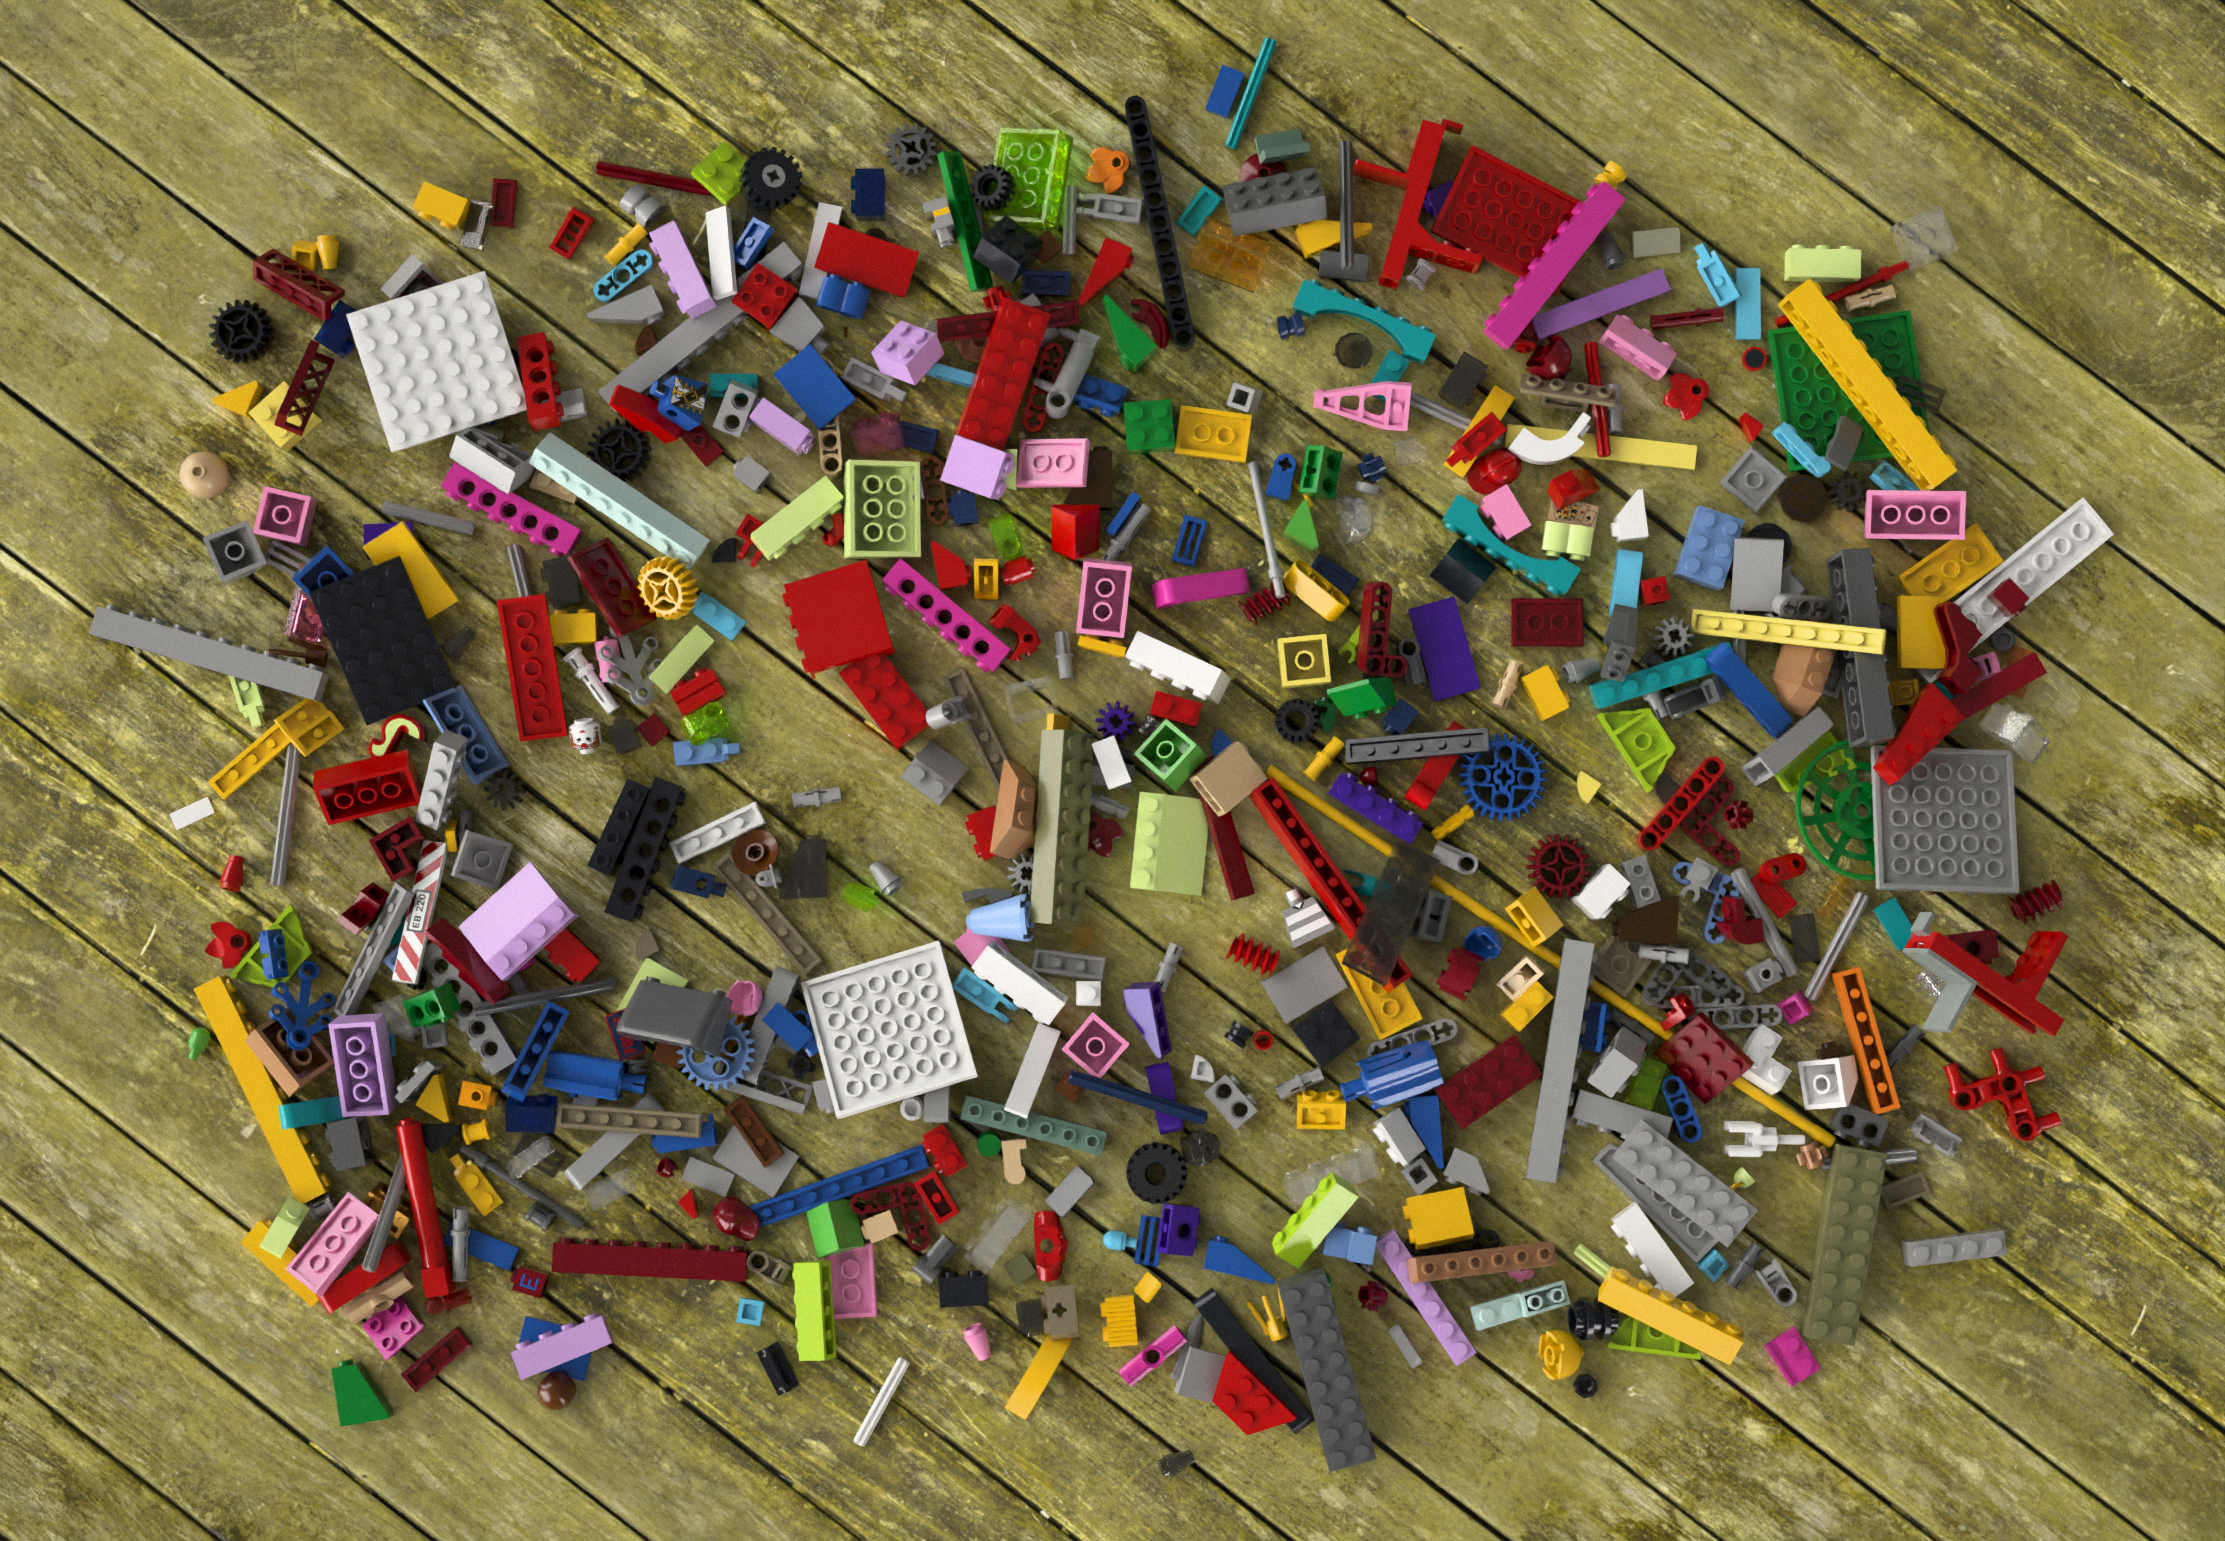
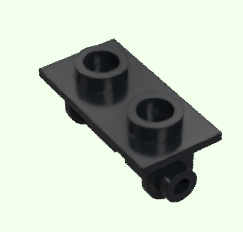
M778 1341L756 1352L778 1396L800 1385Z

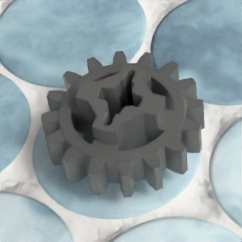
M905 124V130L903 131L897 127V135L890 134L889 137L892 142L886 143V148L891 149L886 152L887 158H892L889 161L890 165L894 166L897 164L896 171L899 173L904 169L906 176L910 174V171H913L915 176H918V170L920 169L926 173V165L933 166L934 163L931 158L937 157V152L933 151V149L937 148L936 142H931L934 139L933 134L926 135V127L922 128L921 131L918 130V124H914L913 129H910L909 125ZM914 135L911 138H904L906 136ZM924 141L927 145V154L921 149ZM915 146L916 152L911 151L908 154L907 148L912 149ZM896 147L902 151L899 159L896 155ZM912 162H919L917 164L909 165Z

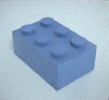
M1700 505L1695 508L1672 577L1717 592L1723 589L1734 556L1735 537H1740L1745 520Z

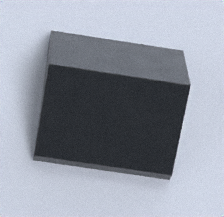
M1458 538L1429 576L1465 604H1468L1495 570L1496 566Z

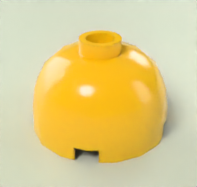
M1546 1331V1334H1542L1539 1340V1358H1544L1546 1366L1542 1367L1543 1371L1552 1380L1573 1375L1581 1364L1584 1354L1582 1345L1567 1331Z

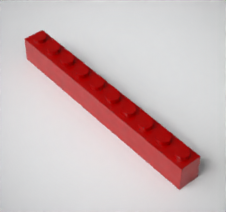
M1274 777L1254 789L1248 797L1385 991L1389 993L1413 976L1410 969Z

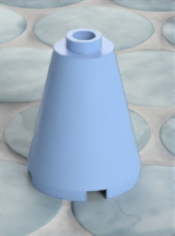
M1020 894L972 909L970 915L966 917L967 928L971 929L973 934L1024 942L1032 941L1033 934H1029V928L1034 927V923H1029L1031 901H1026L1029 894Z

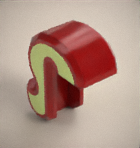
M403 714L390 716L381 728L382 741L373 738L368 750L372 758L394 753L405 732L427 743L428 733L426 727L422 722Z

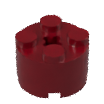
M1461 946L1458 949L1452 948L1447 958V962L1450 965L1447 971L1442 969L1437 980V984L1440 985L1439 990L1465 1002L1467 997L1464 996L1465 991L1470 993L1481 970V966L1478 963L1479 961L1484 963L1486 958Z

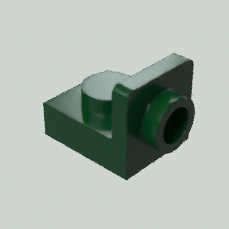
M1320 697L1319 700L1313 701V706L1326 709V713L1321 712L1318 726H1322L1321 732L1331 734L1338 707L1331 698Z

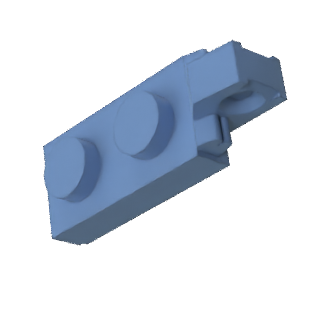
M727 738L673 742L675 766L720 763L729 760V754L741 753L740 744H728Z

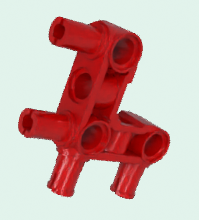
M2003 1047L1989 1051L1996 1072L1993 1075L1969 1083L1963 1081L1958 1063L1955 1062L1943 1066L1950 1085L1948 1088V1100L1953 1108L1971 1110L1982 1107L1984 1103L1993 1100L2001 1101L2006 1114L2005 1122L2011 1135L2015 1139L2022 1141H2031L2035 1137L2040 1136L2042 1131L2061 1125L2057 1112L2036 1118L2031 1108L2025 1086L2045 1079L2041 1066L2021 1072L2014 1070L2012 1067H2009ZM2007 1077L2012 1080V1087L2009 1090L2003 1087V1082ZM1963 1092L1967 1096V1101L1961 1106L1957 1098ZM2025 1123L2028 1126V1133L2025 1136H2021L2019 1128Z

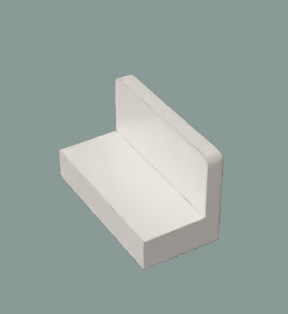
M581 388L561 392V395L558 396V402H562L564 416H561V422L588 416L584 392Z

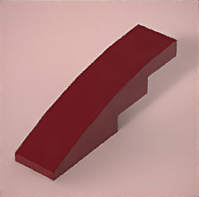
M441 918L426 930L425 937L443 950L442 957L459 970L458 977L491 1004L495 1005L511 992L506 982L502 981L486 964L470 941L447 920Z

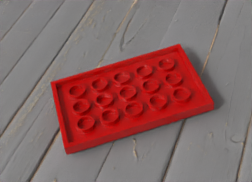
M1472 145L1463 160L1430 232L1462 249L1471 248L1477 250L1478 254L1482 255L1483 260L1520 278L1521 276L1525 277L1529 273L1528 266L1536 257L1540 259L1544 254L1542 250L1544 245L1550 239L1555 240L1559 234L1557 232L1559 226L1565 220L1569 222L1573 217L1571 211L1579 202H1583ZM1566 276L1551 295H1558Z

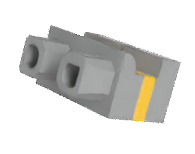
M945 196L922 203L927 221L935 220V223L931 225V233L933 238L938 237L941 249L954 245L952 232H955V226Z

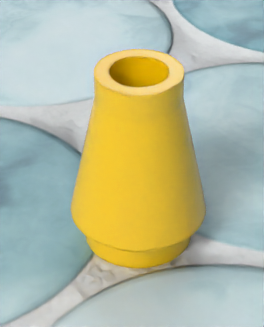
M337 235L317 236L318 242L315 243L322 261L323 270L338 269L337 261L340 241H337Z

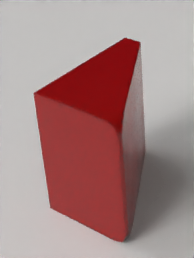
M1747 412L1739 417L1743 432L1750 444L1764 426Z
M692 1188L678 1201V1204L692 1219H696L700 1212L695 1191Z

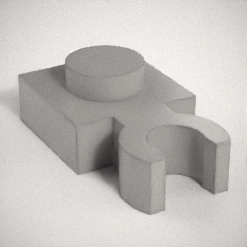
M1696 857L1684 878L1690 881V883L1681 889L1680 896H1685L1686 892L1691 890L1694 894L1691 902L1695 903L1700 897L1699 889H1708L1718 868Z

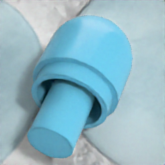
M1110 1230L1104 1235L1103 1243L1108 1249L1121 1251L1125 1250L1126 1247L1136 1248L1137 1238L1127 1237V1233L1123 1231Z

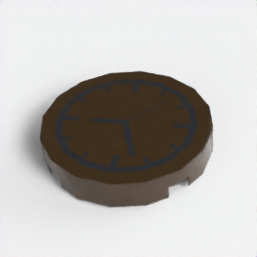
M1808 474L1796 475L1788 479L1781 487L1779 493V501L1783 513L1791 520L1797 522L1811 521L1819 517L1825 510L1828 501L1827 491L1823 483L1816 477Z

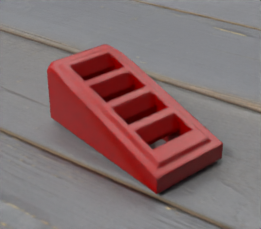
M572 207L549 248L566 259L571 260L596 218L579 207ZM577 216L584 220V225L576 221L575 217ZM572 224L573 226L580 229V232L577 233L571 228H569L570 225ZM568 233L572 237L576 238L575 241H571L570 239L565 237L564 234ZM560 240L569 245L571 248L567 250L566 248L559 245Z

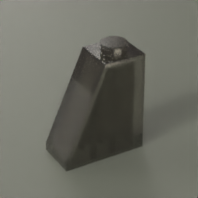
M807 835V840L800 841L779 893V899L830 897L827 839H821V835Z

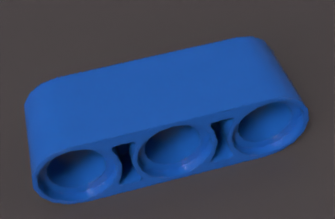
M1673 1075L1662 1077L1659 1081V1090L1668 1113L1673 1118L1672 1123L1678 1137L1690 1143L1698 1141L1702 1136V1128L1683 1081L1678 1076ZM1673 1079L1677 1083V1088L1674 1092L1669 1093L1666 1090V1083ZM1679 1102H1683L1686 1106V1111L1682 1115H1677L1675 1112V1106ZM1687 1125H1692L1695 1128V1133L1691 1138H1687L1684 1135V1128Z

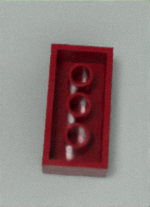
M1511 1034L1443 1081L1444 1084L1433 1088V1090L1455 1123L1463 1130L1542 1076V1074L1517 1037Z

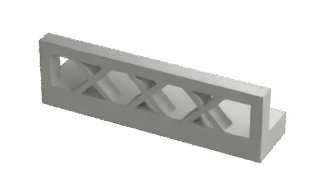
M726 1058L730 1062L735 1063V1060ZM720 1061L717 1069V1073L719 1075H722L721 1072H723L722 1069H724L723 1066H725L724 1061ZM765 1070L763 1075L770 1078L765 1081L762 1076V1083L754 1087L749 1086L746 1081L742 1080L743 1083L738 1082L737 1086L730 1081L729 1089H726L793 1112L805 1114L813 1086ZM774 1079L780 1080L785 1090L778 1094L771 1093L766 1083ZM785 1082L792 1084L793 1086L787 1088ZM763 1085L765 1090L759 1089L758 1087ZM797 1086L807 1089L803 1103L793 1100L789 1090ZM787 1093L789 1098L780 1095Z

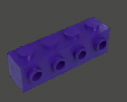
M1348 772L1345 775L1340 773L1327 795L1397 839L1410 845L1423 825L1419 821L1420 816L1410 810L1407 813L1398 808L1400 804L1389 797L1386 800L1379 797V791L1370 785L1366 787L1361 786L1357 783L1359 779Z

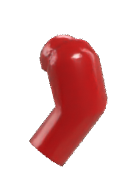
M836 513L832 516L833 528L822 536V542L825 545L833 547L844 538V513Z

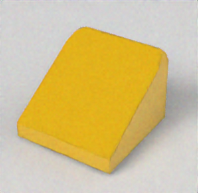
M297 240L292 245V260L315 272L319 256L316 243Z
M1147 1272L1134 1288V1291L1146 1303H1149L1161 1288L1162 1281L1150 1272Z

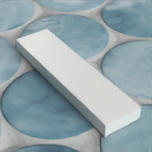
M819 202L799 296L817 299L822 279L825 276L828 277V272L816 269L814 266L828 222L840 224L843 208L840 206Z
M727 206L706 212L712 297L716 300L737 294L730 208Z
M755 801L673 840L669 844L680 865L766 824V821Z
M1038 1023L1004 1110L1027 1118L1061 1031Z

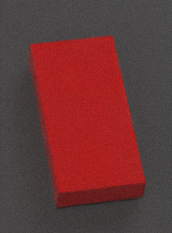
M1759 872L1750 879L1761 901L1777 919L1782 918L1798 904L1780 883H1765L1760 878Z

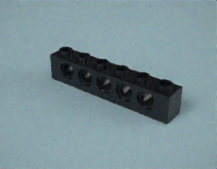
M658 777L654 778L605 908V913L629 922H635L636 919L641 918L644 906L641 905L644 896L648 897L651 892L653 883H650L653 873L657 874L661 865V861L658 860L661 851H666L670 838L667 837L670 828L674 829L678 820V816L675 815L678 806L682 807L686 799L685 787ZM662 799H667L670 802V807L666 812H661L658 808V804ZM658 821L661 824V831L653 835L650 832V825ZM645 844H650L653 848V853L649 857H644L641 853V849ZM638 866L644 869V876L640 880H636L633 876V870ZM628 889H633L636 893V898L629 903L625 900L624 894Z

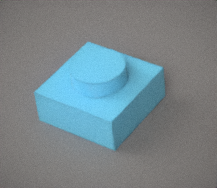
M741 1297L736 1322L760 1326L765 1301Z

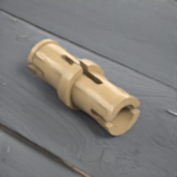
M1893 285L1874 290L1869 288L1865 289L1863 293L1849 297L1846 296L1844 299L1845 306L1848 312L1866 306L1872 308L1877 303L1895 300L1896 294Z
M1514 660L1509 661L1503 678L1498 682L1499 688L1491 703L1492 705L1506 710L1513 691L1517 689L1516 683L1524 668L1523 664Z

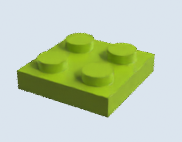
M723 141L691 171V175L721 203L727 206L741 193L740 186L742 182H739V176L742 174L740 170L746 160Z

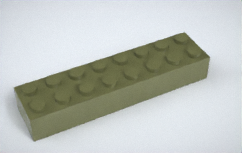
M1042 730L1029 923L1083 926L1090 801L1092 795L1094 754L1092 743H1094L1095 734L1070 730Z
M1839 1143L1833 1144L1831 1166L1827 1178L1801 1334L1806 1338L1855 1346L1888 1155L1883 1151Z

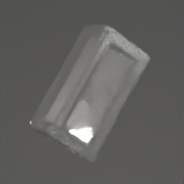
M546 1136L541 1137L507 1163L511 1179L519 1178L555 1151L554 1146Z

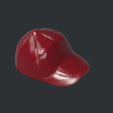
M734 1196L725 1197L713 1209V1222L719 1231L745 1241H751L755 1238L760 1227L759 1218L743 1201Z

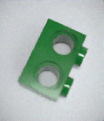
M1307 445L1298 492L1317 499H1335L1343 452L1327 446Z
M450 982L402 1002L413 1028L421 1025L425 1029L438 1024V1019L440 1023L454 1018L453 1013L461 1009Z

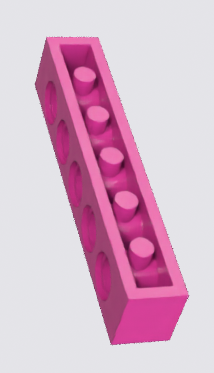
M454 462L441 485L443 489L447 490L446 496L457 502L459 498L467 501L466 506L478 513L482 509L489 513L487 518L498 524H500L501 520L509 524L507 529L518 535H521L522 532L530 535L529 541L540 547L543 543L550 546L551 549L549 551L561 558L564 554L568 557L572 555L584 534L579 528L512 492L507 494L499 490L496 486L480 478L477 474L457 462ZM473 483L475 485L474 492L466 495L465 487ZM489 495L496 496V502L492 506H486L485 500ZM510 506H516V515L510 518L507 517V509ZM532 517H536L538 520L537 526L533 529H528L527 521ZM554 528L558 529V537L555 540H549L548 532Z
M901 558L882 579L883 583L886 584L884 589L893 597L898 594L903 598L902 604L911 612L915 609L922 614L920 619L929 627L935 625L941 630L938 633L949 643L953 640L960 645L957 650L967 658L972 655L978 660L976 665L985 673L990 670L994 674L1012 652L1008 646ZM911 581L915 584V589L912 593H904L902 591V586L905 582ZM924 597L933 598L934 603L932 607L928 609L921 607L920 603ZM942 612L952 614V620L949 623L943 624L939 621V616ZM961 627H968L971 633L968 638L960 639L957 636V632ZM980 642H986L989 645V650L985 654H978L976 652V645Z

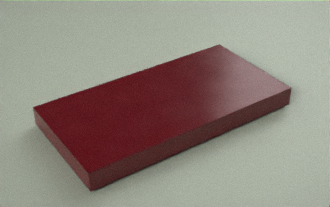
M608 537L567 558L618 639L658 619L656 612L650 613L648 605L643 606L645 600L639 597L642 591L636 588L638 583Z

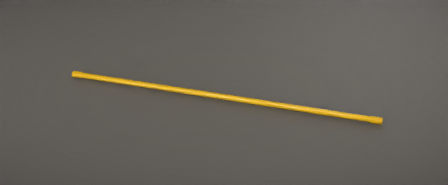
M1272 764L1265 773L1268 780L1274 777L1281 788L1286 789L1443 894L1452 896V900L1559 970L1561 961L1559 955L1541 943L1533 947L1521 930L1301 786ZM1594 978L1592 987H1587L1588 990L1632 1019L1635 1018L1638 1020V1023L1664 1040H1668L1675 1034L1671 1029L1664 1031L1659 1021ZM1740 1076L1731 1083L1808 1134L1810 1138L1822 1146L1825 1145V1148L1829 1149L1836 1139L1834 1135L1813 1124L1744 1077Z

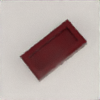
M493 178L490 227L514 228L518 192L517 180Z

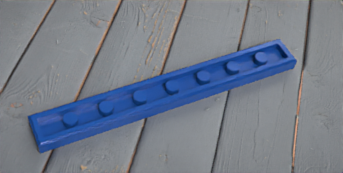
M921 1144L748 1207L759 1218V1228L809 1211L826 1202L846 1198L930 1168L931 1166L925 1149Z

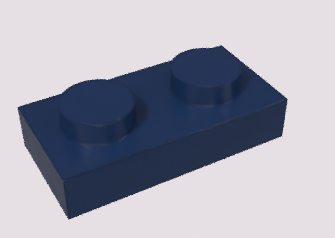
M1026 270L1022 274V295L1034 293L1035 296L1069 297L1070 272Z

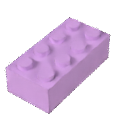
M385 1013L338 1016L328 1025L342 1116L389 1115L399 1104L395 1098L397 1090Z

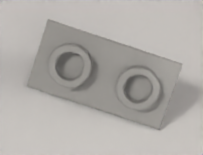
M769 864L770 870L759 872L756 875L758 885L764 887L774 886L776 889H782L781 883H784L782 870L777 868L776 865Z
M1921 1113L1909 1126L1913 1136L1922 1139L1928 1144L1934 1143L1933 1147L1944 1153L1946 1157L1948 1155L1953 1157L1957 1151V1145L1963 1140L1962 1137L1924 1113Z

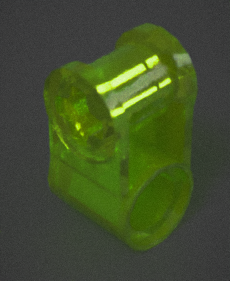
M1010 512L987 520L992 537L1002 558L1008 561L1018 558L1021 553V547ZM1007 544H1011L1013 547L1012 553L1008 554L1007 550H1005L1007 549Z
M711 702L696 712L685 716L680 726L689 742L697 746L718 733L725 731L730 721L728 716L723 713L722 706L717 702Z

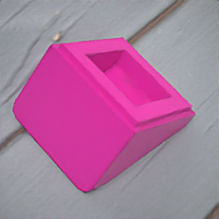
M1798 990L1777 1004L1789 1025L1806 1017L1813 1011L1812 1005L1804 996L1802 990Z

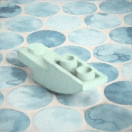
M1560 1280L1488 1299L1489 1301L1470 1306L1469 1308L1475 1329L1479 1331L1571 1303L1565 1281Z

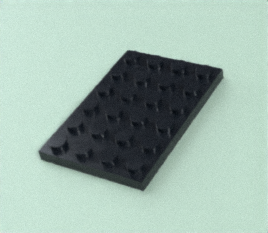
M400 555L308 592L367 726L423 703L424 699L454 687L457 689Z

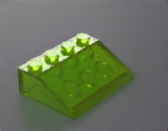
M999 128L993 165H998L1011 173L1010 175L1015 179L1012 182L1016 183V187L1012 188V190L1016 192L1015 195H1010L1009 198L1013 199L1011 202H1005L1007 205L1005 208L1000 206L998 211H991L985 208L984 221L997 223L1006 215L1024 228L1059 230L1074 138L1060 129ZM997 179L989 184L988 196L997 190Z

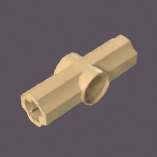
M403 1267L343 1305V1312L350 1323L356 1324L374 1312H381L390 1308L395 1298L415 1286V1280L408 1269Z

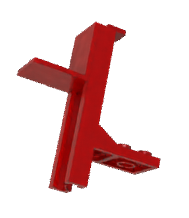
M1423 119L1406 173L1356 159L1353 175L1406 191L1379 279V286L1393 290L1397 289L1407 255L1476 274L1482 260V255H1479L1477 250L1455 248V244L1448 241L1438 243L1418 223L1444 131L1460 135L1463 124L1443 119L1442 123L1438 124Z

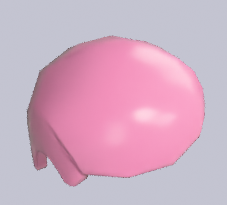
M737 980L727 995V998L733 1000L730 1012L741 1016L753 1015L761 1007L763 1000L762 988L756 982L750 980Z

